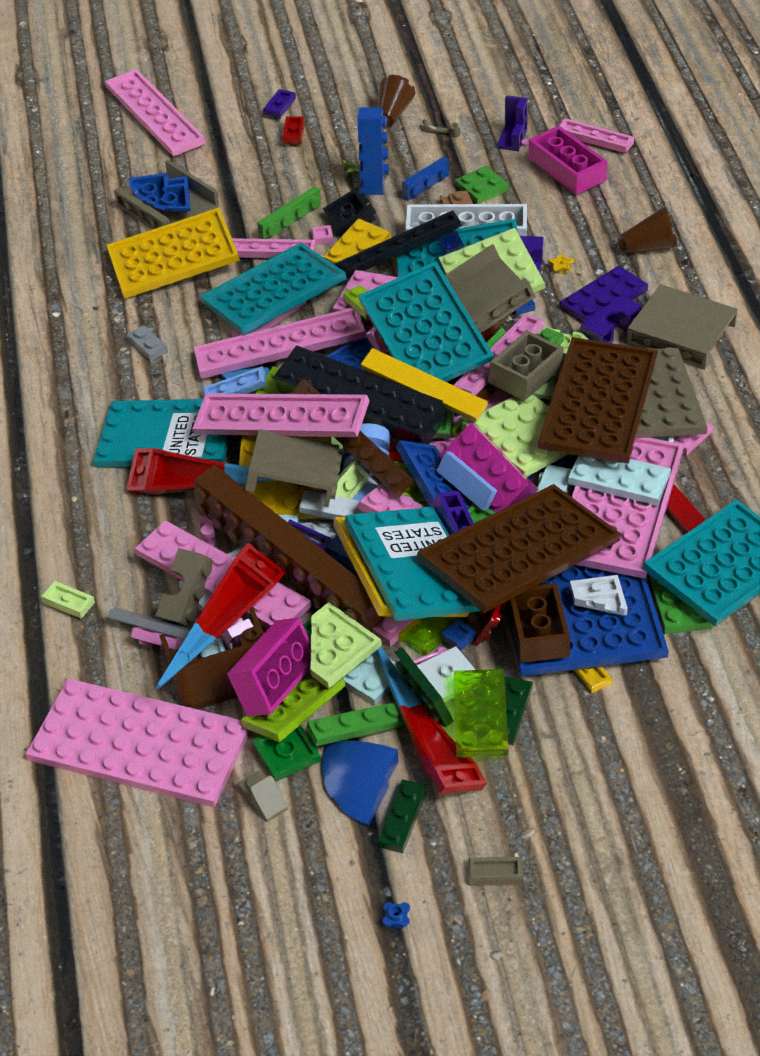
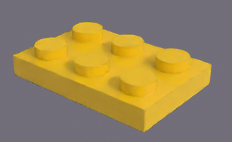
M358 218L323 258L335 264L390 239L391 233Z

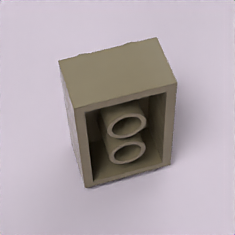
M527 330L490 362L488 383L525 401L561 369L564 348Z

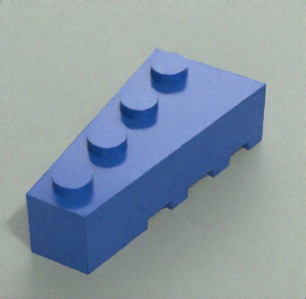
M359 107L357 123L358 143H360L359 179H362L360 194L364 192L365 195H383L385 176H389V164H386L385 161L388 160V148H385L388 136L387 132H384V127L387 125V117L383 115V108Z

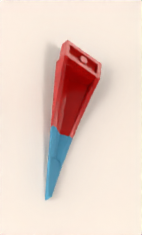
M136 448L126 490L130 493H150L151 495L195 490L194 479L213 465H216L237 483L243 485L247 483L250 467L187 456L156 448ZM259 476L257 478V483L277 481Z
M247 543L229 566L158 682L156 689L161 688L243 617L250 608H253L266 597L286 571L251 544Z
M378 648L375 653L427 776L433 779L439 793L447 794L483 790L487 783L476 762L439 725L407 685L383 648Z

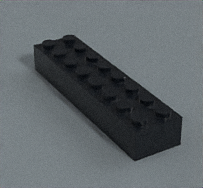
M297 345L273 377L281 394H290L304 378L321 394L367 395L370 401L362 424L369 423L383 426L389 430L390 437L402 441L429 445L448 417L443 400Z

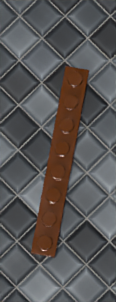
M303 378L290 394L321 393ZM361 430L358 437H334L398 498L414 482L402 468Z

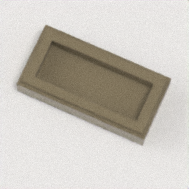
M469 858V886L524 885L523 858Z

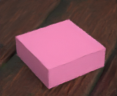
M331 225L311 228L312 238L316 241V245L334 243Z

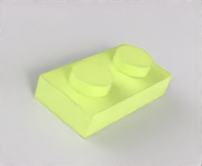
M356 461L350 462L339 475L336 496L352 499L370 478Z
M54 581L41 596L44 604L81 619L95 603L93 596L57 581Z

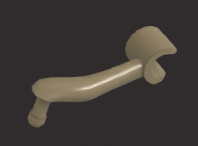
M426 119L422 121L424 129L428 131L450 134L451 137L455 138L461 134V129L456 122L450 124V128H443L427 123Z

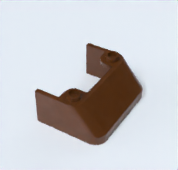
M254 608L249 609L250 621L253 627L244 630L240 635L242 646L196 660L193 659L171 678L181 706L201 709L238 698L227 673L264 634ZM161 634L159 636L163 657L168 668L179 649L170 651L165 635Z

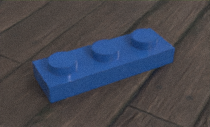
M442 157L403 181V199L409 201L448 177L449 160Z

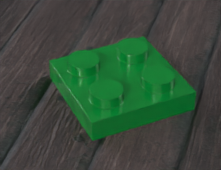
M301 725L281 742L265 736L252 740L254 749L275 782L321 761L320 753Z

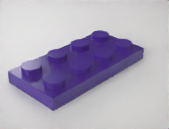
M617 266L561 300L560 309L583 323L621 295L634 300L648 291V284L621 266Z

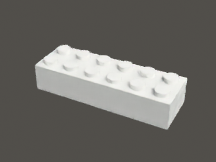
M527 204L407 205L406 231L453 210L461 222L462 227L460 228L516 219L519 236H527Z

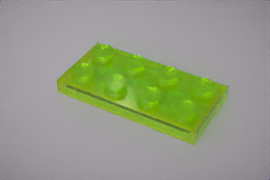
M504 669L454 671L457 757L508 756Z

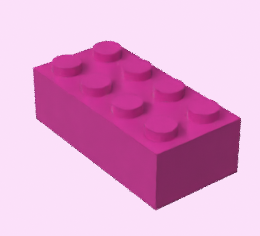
M557 126L529 139L528 159L574 194L582 193L607 180V160L562 127Z
M470 423L439 455L443 459L446 452H452L497 490L489 506V509L495 513L539 490L484 431L473 423Z
M300 617L276 620L227 673L247 716L272 714L310 670L311 642Z

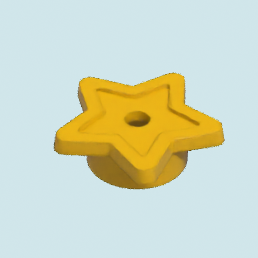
M563 254L548 260V263L553 265V271L560 274L570 271V265L574 262L573 258H565Z

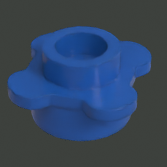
M388 902L384 904L385 917L382 921L386 927L401 929L409 925L408 912L410 911V905L408 903L393 904Z

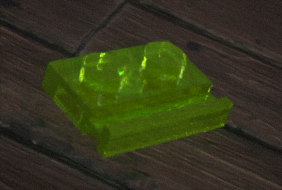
M448 617L415 619L398 633L399 640L406 642L408 647L421 656L428 655L443 642L442 632L452 625L454 621Z

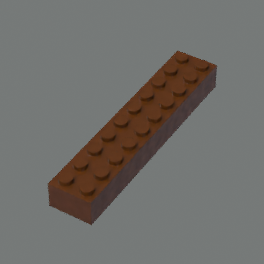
M213 465L194 479L197 512L211 520L217 529H222L227 533L233 542H238L243 547L247 543L251 544L286 571L280 580L287 582L298 594L311 600V604L319 610L330 602L370 632H372V628L382 621V616H378L359 578L249 491H245L244 487L220 468Z

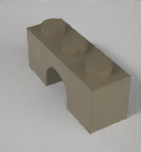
M178 548L171 571L183 577L184 585L178 594L168 595L163 593L156 617L191 628L192 622L197 616L199 601L204 595L207 577L212 571V559L204 554Z

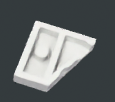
M618 575L570 581V591L574 605L627 615L628 608Z

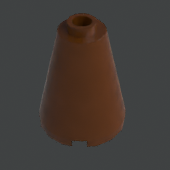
M389 75L388 78H382L379 84L377 107L383 108V115L387 117L386 127H390L396 122L415 96V87H411L408 83L409 80L400 75Z
M660 209L622 233L620 235L621 239L618 240L621 251H626L629 254L676 247V235L672 233L671 228H673V225L666 210Z

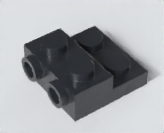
M354 188L323 208L339 236L346 232L358 218L368 223L376 220L374 217L376 214L375 209L371 203L368 204L369 200L364 192L360 194L357 188Z

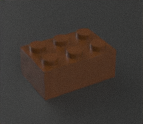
M557 583L536 585L508 600V610L520 663L570 657V634Z

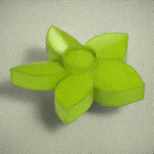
M343 160L341 166L348 168L347 175L350 173L359 175L360 169L355 164H349Z

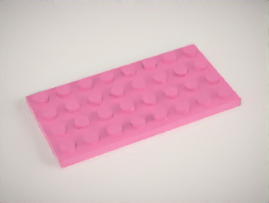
M653 438L635 439L630 459L671 469L670 477L658 506L575 486L572 498L621 533L619 542L576 565L644 579L647 578L648 573L642 568L644 562L653 557L683 454L684 444Z
M68 678L27 750L26 758L28 761L215 808L251 731L243 728L242 722L239 719Z

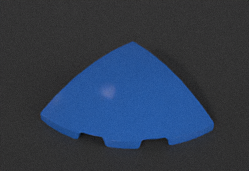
M167 173L128 178L132 192L143 203L166 211H191L187 176L168 179Z
M338 741L327 745L322 761L324 786L330 799L336 801L344 815L361 825L369 827L389 788V779L399 762L398 749L361 741Z

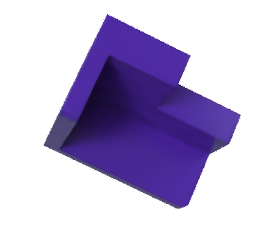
M506 96L505 127L497 148L519 151L522 140H524L528 130V98Z

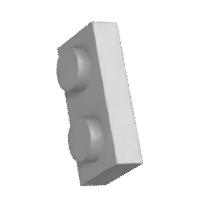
M145 325L127 334L128 341L149 361L168 353L167 346Z

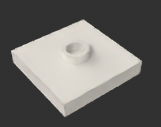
M456 646L417 665L441 695L444 702L479 686L482 681V677Z

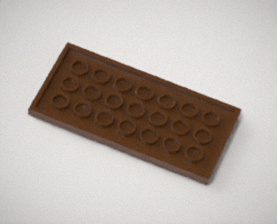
M572 337L543 424L537 449L629 464L654 372L658 350Z
M552 484L419 550L416 559L480 611L486 613L619 542L621 533L555 484Z

